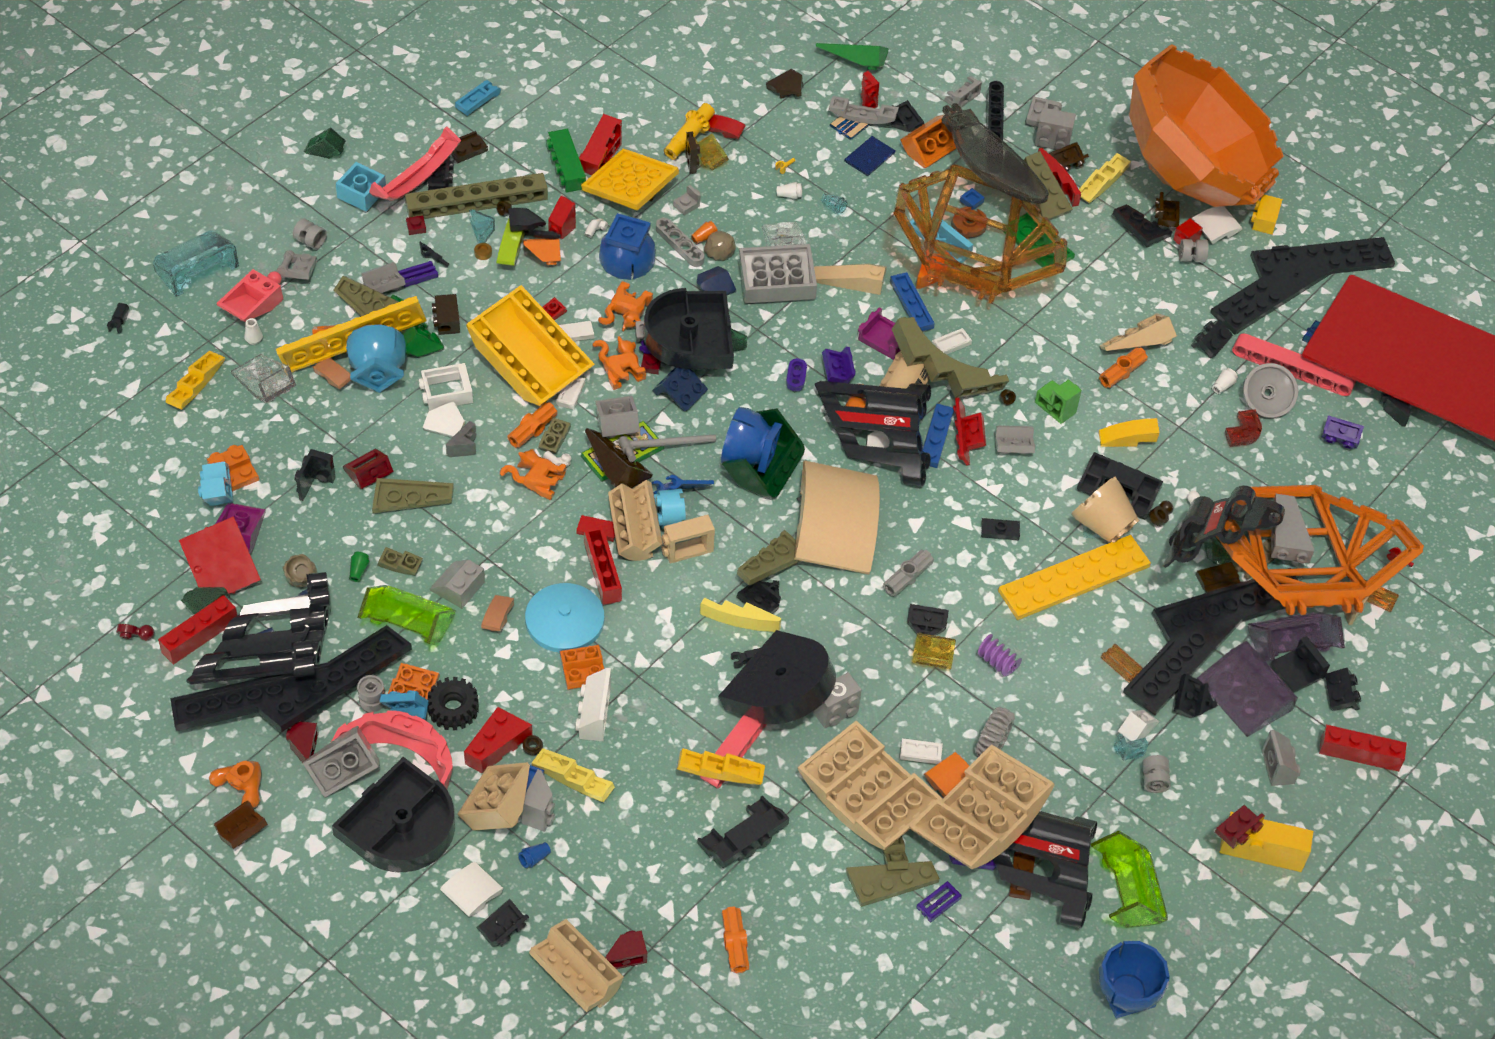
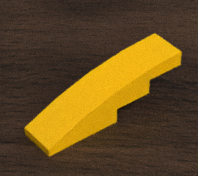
M212 351L204 354L188 367V374L177 382V388L166 396V403L182 410L212 379L225 361V357Z
M683 748L680 751L677 769L718 780L761 785L765 765L728 753L725 756L708 751L700 754Z

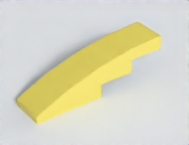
M1116 153L1109 162L1106 161L1099 170L1096 169L1079 188L1081 198L1091 203L1131 165V161Z
M704 598L700 605L701 615L732 626L769 632L780 631L781 628L780 617L747 602L742 608L727 600L720 605Z
M544 748L532 761V766L543 769L544 773L551 778L603 803L615 788L613 782L597 777L593 770L577 765L576 760Z

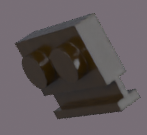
M473 131L459 137L461 142L451 155L457 163L487 152L488 146L480 135L478 136L477 132Z
M693 131L686 132L685 157L687 158L690 174H696L697 166L700 165L699 156H697V154H700L699 143L696 144Z
M1232 562L1197 570L1196 577L1206 593L1241 583L1240 576Z

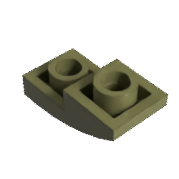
M552 418L547 431L545 430L538 448L557 453L570 430L571 424Z
M385 547L377 566L402 574L415 575L423 558L404 551L402 554Z
M901 836L886 850H883L888 870L909 869V861L905 853V843Z

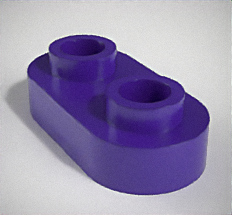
M796 358L789 362L786 386L792 391H800L804 388L807 372V363L804 360Z

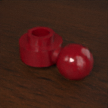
M117 624L116 633L120 634V638L132 639V636L138 635L142 640L147 641L153 638L154 629L150 625H143L139 628L129 624Z

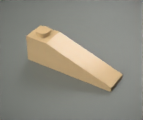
M1157 313L1138 322V327L1125 330V335H1117L1101 344L1100 348L1109 351L1156 344L1165 345L1172 342V338L1177 335L1169 316Z

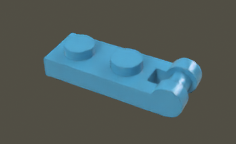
M485 80L456 101L455 108L468 116L492 97H497L501 89L493 86L490 81Z

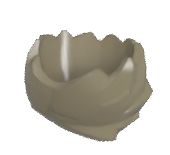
M724 231L711 233L704 246V252L707 253L708 257L722 261L731 257L736 249L733 236Z
M304 554L291 556L282 567L288 583L300 588L307 586L306 574L317 573L314 562L310 561Z

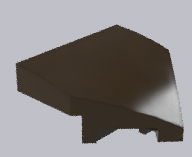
M790 69L766 82V87L771 91L780 93L781 99L790 94L799 97L802 96V88L804 87L803 77L799 72Z

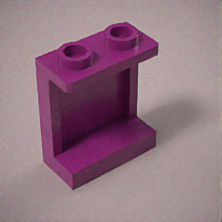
M879 307L869 315L865 323L863 322L859 326L858 340L892 360L901 351L892 332L895 322L882 316V308Z

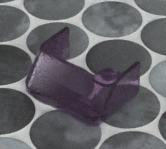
M1312 612L1305 615H1294L1247 624L1248 632L1258 657L1262 658L1263 661H1273L1279 655L1278 653L1296 650L1300 638L1305 636L1318 648V651H1329L1330 647L1345 648L1342 620L1340 616Z

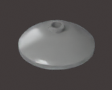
M1266 363L1257 366L1247 375L1243 385V395L1246 404L1254 413L1265 418H1277L1289 412L1295 405L1298 397V385L1293 374L1288 369L1278 364ZM1265 390H1269V396L1265 394Z

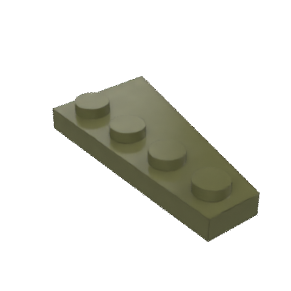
M1039 151L1026 156L1024 162L1029 180L1032 182L1033 194L1036 196V205L1041 214V223L1070 213L1073 209L1042 153Z
M342 276L333 290L361 316L399 302L347 276Z
M377 478L372 514L452 503L454 484Z
M782 531L780 536L771 540L766 548L763 547L755 557L752 556L737 570V575L748 585H752L800 562V560H795L796 540L787 531Z
M932 861L909 863V869L888 870L886 865L846 867V874L861 907L939 883L940 879Z

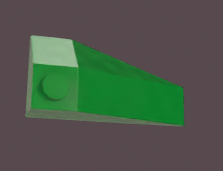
M816 43V47L860 65L867 66L868 70H877L878 67H883L889 48L882 46Z
M395 295L391 296V298L399 302L404 301V299ZM426 322L400 331L405 338L407 355L423 356L442 350L444 345L436 333L432 332L431 334L427 330L428 324Z

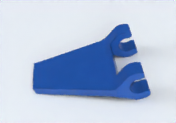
M676 475L667 476L666 480H671V482L665 484L658 480L651 482L652 485L657 487V491H654L653 494H657L659 490L702 488L714 484V480H682Z

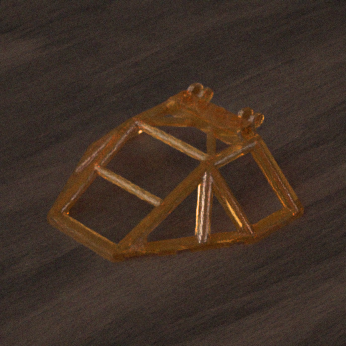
M954 164L950 166V169L942 172H932L928 177L924 175L910 180L908 184L901 183L898 187L893 214L921 263L925 266L929 274L927 282L931 283L934 278H939L938 286H942L945 279L952 284H960L969 290L979 291V300H982L985 295L989 296L988 303L993 304L995 296L1002 292L1006 293L1064 272L1066 268L1067 241L1065 238L1058 236L1059 231L1047 217L1040 215L1041 210L1036 204H1031L1023 195L1024 190L1020 186ZM961 177L1012 195L1008 224L1006 225L948 205L957 178ZM945 180L931 218L927 187ZM918 190L921 211L910 195L911 192ZM906 207L925 239L924 246L905 214ZM1023 207L1038 226L1015 248L1020 211ZM945 211L1005 231L1006 237L1002 262L936 240ZM1044 233L1052 241L1050 244L1028 250ZM947 251L990 266L972 267L960 263ZM1054 253V264L1011 279L1012 267ZM1001 271L1000 276L992 274V272Z

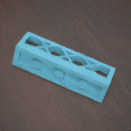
M922 205L919 207L917 217L907 223V227L940 254L946 256L954 265L958 266L972 256L973 244L926 206ZM920 222L924 225V228H917L915 225ZM927 233H933L937 238H930ZM939 243H946L949 245V248L941 247ZM952 253H959L961 257L956 259Z

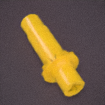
M703 103L697 111L689 110L685 115L686 123L664 148V153L668 158L675 160L686 149V132L693 131V137H696L699 133L705 134L709 130L710 125L708 121L715 114V110L710 104Z

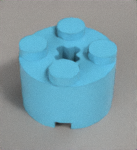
M682 489L659 490L657 494H654L661 529H664V526L686 520L684 498H680L679 494L683 493Z

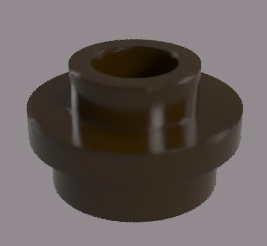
M530 735L523 741V750L529 755L539 754L543 748L542 740L536 735Z

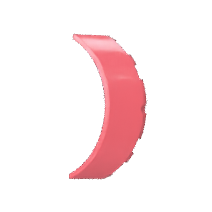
M446 126L441 136L431 145L428 152L383 188L376 182L372 183L369 193L374 197L389 201L402 198L427 180L453 153L461 139Z
M387 711L386 713L374 714V712L366 713L361 718L347 725L344 723L340 726L332 739L333 741L345 732L359 726L369 744L388 743L399 745L422 756L432 766L439 781L446 789L448 788L453 765L447 742L433 728V725L418 716H411L406 712Z

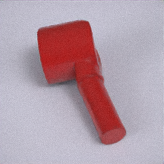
M1394 547L1388 550L1390 553L1386 556L1392 561L1402 552L1400 548ZM1410 562L1408 565L1412 567L1414 563Z

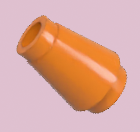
M712 221L705 222L691 235L693 242L698 244L707 240L711 233L718 231L717 227Z

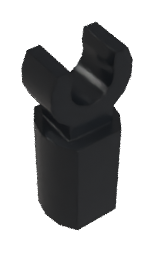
M117 304L112 319L107 324L108 332H111L113 327H117V333L122 332V325L129 312L127 304Z
M760 648L747 650L744 653H731V660H739L733 663V667L740 668L743 664H747Z

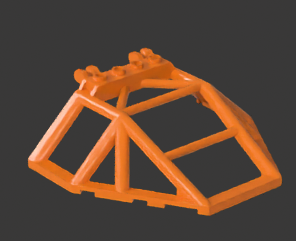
M1317 485L1259 486L1251 488L1255 491L1257 497L1274 498L1275 494L1295 497L1312 496L1324 528H1307L1309 536L1328 535L1340 567L1268 569L1261 537H1271V529L1248 531L1249 541L1243 535L1235 543L1226 544L1221 542L1231 558L1268 593L1281 602L1288 615H1294L1296 606L1300 615L1306 614V607H1332L1333 605H1342L1345 613H1351L1352 604H1354V610L1357 613H1362L1363 599L1370 596L1423 553L1424 547L1403 521L1398 519L1394 521L1389 520L1387 515L1365 505L1358 507L1353 504V500L1342 496L1339 499L1322 492V487ZM1243 500L1236 501L1239 505H1247ZM1330 504L1360 516L1347 550L1329 509ZM1228 516L1224 528L1226 531H1229V529L1231 532L1238 531L1240 527L1236 520ZM1370 520L1386 527L1361 547ZM1396 535L1407 548L1369 580L1365 581L1355 567ZM1335 575L1325 583H1305L1286 577ZM1346 576H1347V577L1349 578V580L1351 581V582H1340V581H1341L1342 579H1344Z

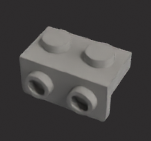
M394 262L361 274L364 285L382 294L389 290H397L400 286L406 285L404 278L398 273Z
M998 425L995 437L997 452L1003 454L1012 452L1024 455L1035 453L1034 428L1032 426Z

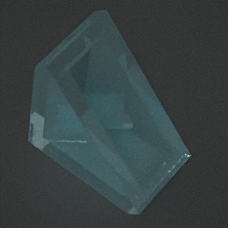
M471 209L469 210L470 224L478 244L486 243L495 231V218Z

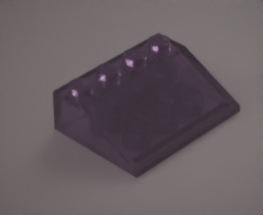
M1248 641L1231 649L1197 677L1203 684H1209L1208 690L1211 697L1216 700L1217 704L1246 737L1293 711L1298 699Z

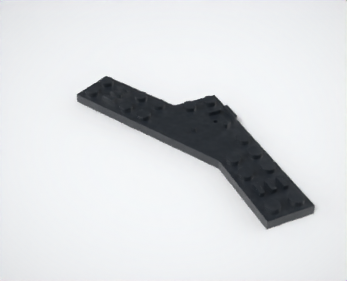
M1384 237L1289 247L1288 245L1272 246V249L1251 251L1250 257L1259 279L1211 308L1210 313L1217 320L1220 319L1236 335L1331 274L1392 268L1395 265V261Z
M386 625L327 663L316 665L315 675L294 678V673L265 676L170 698L175 730L180 731L259 713L279 731L283 732L297 722H304L317 714L319 708L357 685L363 677L373 675L412 650V645Z

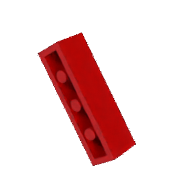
M603 526L584 529V545L602 605L622 601L621 583Z
M224 595L160 637L158 641L161 653L173 665L223 632L228 623L237 616L236 607Z
M1326 724L1320 740L1319 754L1399 772L1405 761L1407 742Z

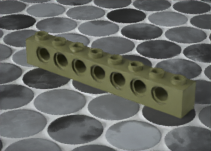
M538 173L405 194V203L408 217L423 215L424 219L496 208L500 201H507L511 205L548 200V187L544 174Z

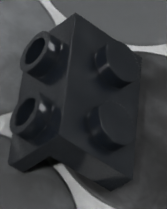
M450 156L428 178V190L447 188L450 184H453V173H450V171H454V161H450Z
M1220 319L1215 322H1208L1203 327L1205 330L1198 333L1194 337L1195 341L1191 344L1193 348L1200 346L1210 358L1215 357L1233 336Z
M1348 667L1327 673L1325 678L1333 711L1353 706L1355 710H1359V702L1362 700L1359 691L1356 690L1355 685H1358V680L1355 673L1352 674Z
M508 899L476 928L492 947L498 944L502 946L511 939L509 934L514 930L518 932L527 925L525 920L529 916L527 914L523 915L512 900Z

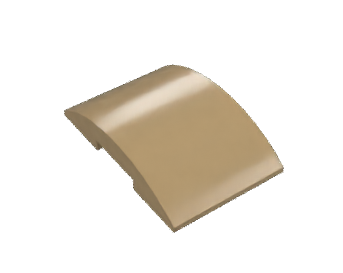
M804 460L800 492L802 499L800 521L797 526L795 560L870 574L879 520L880 493L877 475Z
M855 721L798 766V771L816 796L843 824L870 844L886 850L910 830L909 826L936 799L941 801L943 798L915 773L912 775L908 773L884 751L885 746L858 721Z
M992 744L964 771L965 777L941 801L936 799L909 826L911 830L970 869L988 863L1006 850L1031 824L1055 786L1054 782Z

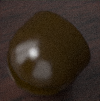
M507 201L498 202L496 207L498 214L501 216L508 215L509 208H512V205Z
M1005 389L1000 393V400L1004 404L1011 405L1014 403L1016 394L1013 391Z

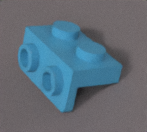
M410 690L407 693L391 691L389 694H381L380 703L389 707L390 711L406 712L411 716L426 719L428 700L420 696L419 692Z

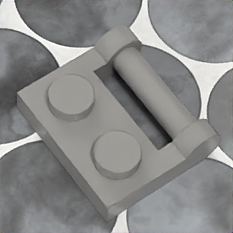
M1033 96L1026 124L1038 127L1043 107L1061 111L1062 104Z
M287 250L284 254V260L278 266L276 272L281 277L309 280L317 263V256L295 254L293 251ZM290 262L294 263L292 269L288 268Z

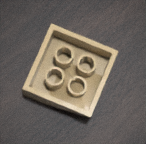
M528 762L488 766L457 815L472 830L513 828L523 812L530 768Z

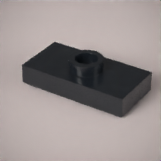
M982 518L981 537L1019 540L1020 521Z

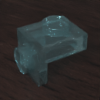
M1118 734L1114 747L1116 753L1120 754L1123 761L1131 758L1138 759L1145 755L1148 742L1146 738L1126 742L1123 734Z

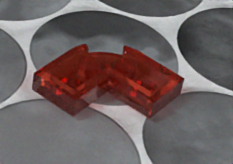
M1256 409L1238 411L1237 418L1240 426L1225 429V435L1230 447L1252 444L1259 439L1262 431V424Z

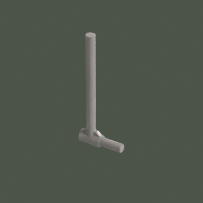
M716 435L632 441L622 436L619 438L618 443L629 461L633 462L636 460L633 452L635 448L716 442Z

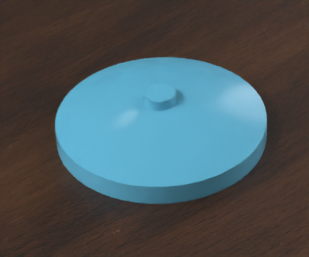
M559 583L541 589L531 598L525 612V624L530 637L539 646L560 653L563 650L588 647L595 642L603 630L604 609L598 597L589 589L577 584Z

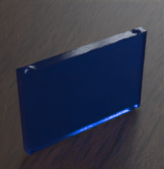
M871 136L847 156L844 162L864 175L869 176L894 155L896 150Z

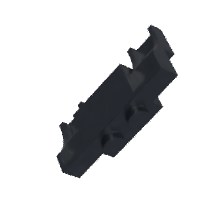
M1094 452L1078 483L1077 490L1092 495L1099 486L1116 477L1127 497L1133 500L1131 505L1136 515L1146 519L1162 488L1163 481Z
M762 795L760 800L751 806H746V811L751 816L724 834V838L713 828L709 834L703 838H698L697 844L709 857L713 856L720 866L725 868L737 859L741 861L745 857H751L761 846H767L772 840V835L789 824V817L785 812L772 805Z

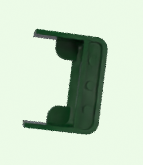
M778 408L756 411L761 414L769 426L772 427L775 422L782 424L774 457L765 473L758 471L759 465H755L752 468L746 458L724 461L722 463L740 487L766 498H775L780 494L805 452L803 442Z

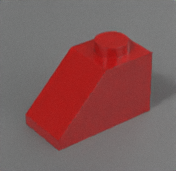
M563 195L558 199L548 219L549 231L560 234L561 240L576 228V204Z

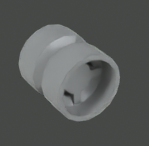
M305 218L299 220L293 230L294 239L305 243L306 246L314 250L319 249L327 237V231L324 228L315 225Z
M1181 239L1179 248V259L1181 262H1191L1194 260L1195 262L1205 263L1207 261V240L1197 239L1193 242L1192 239Z
M368 675L360 679L357 690L361 708L367 712L381 710L384 704L380 703L381 694H385L383 681L375 675Z
M1161 755L1146 757L1142 761L1144 789L1150 793L1166 792L1171 787L1168 758Z

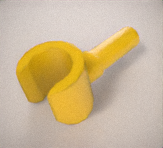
M795 158L787 162L777 161L775 169L778 170L780 168V173L784 174L786 167L795 162Z

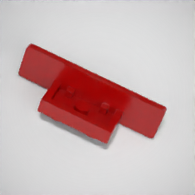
M958 397L955 398L956 405L953 406L957 416V420H955V426L958 430L956 439L960 447L957 453L959 459L963 460L967 466L970 465L969 450L987 446L984 416L981 412L966 416L965 406Z

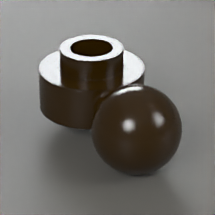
M1167 500L1162 501L1159 506H1156L1149 512L1150 521L1157 526L1167 523L1169 520L1168 515L1174 510L1173 504Z

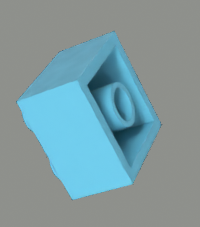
M355 162L336 182L337 198L367 212L379 199L369 193L371 184L376 182L383 188L386 186L385 175Z

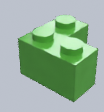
M1069 379L1061 385L1052 380L1037 391L1035 403L1062 424L1076 414L1082 390Z

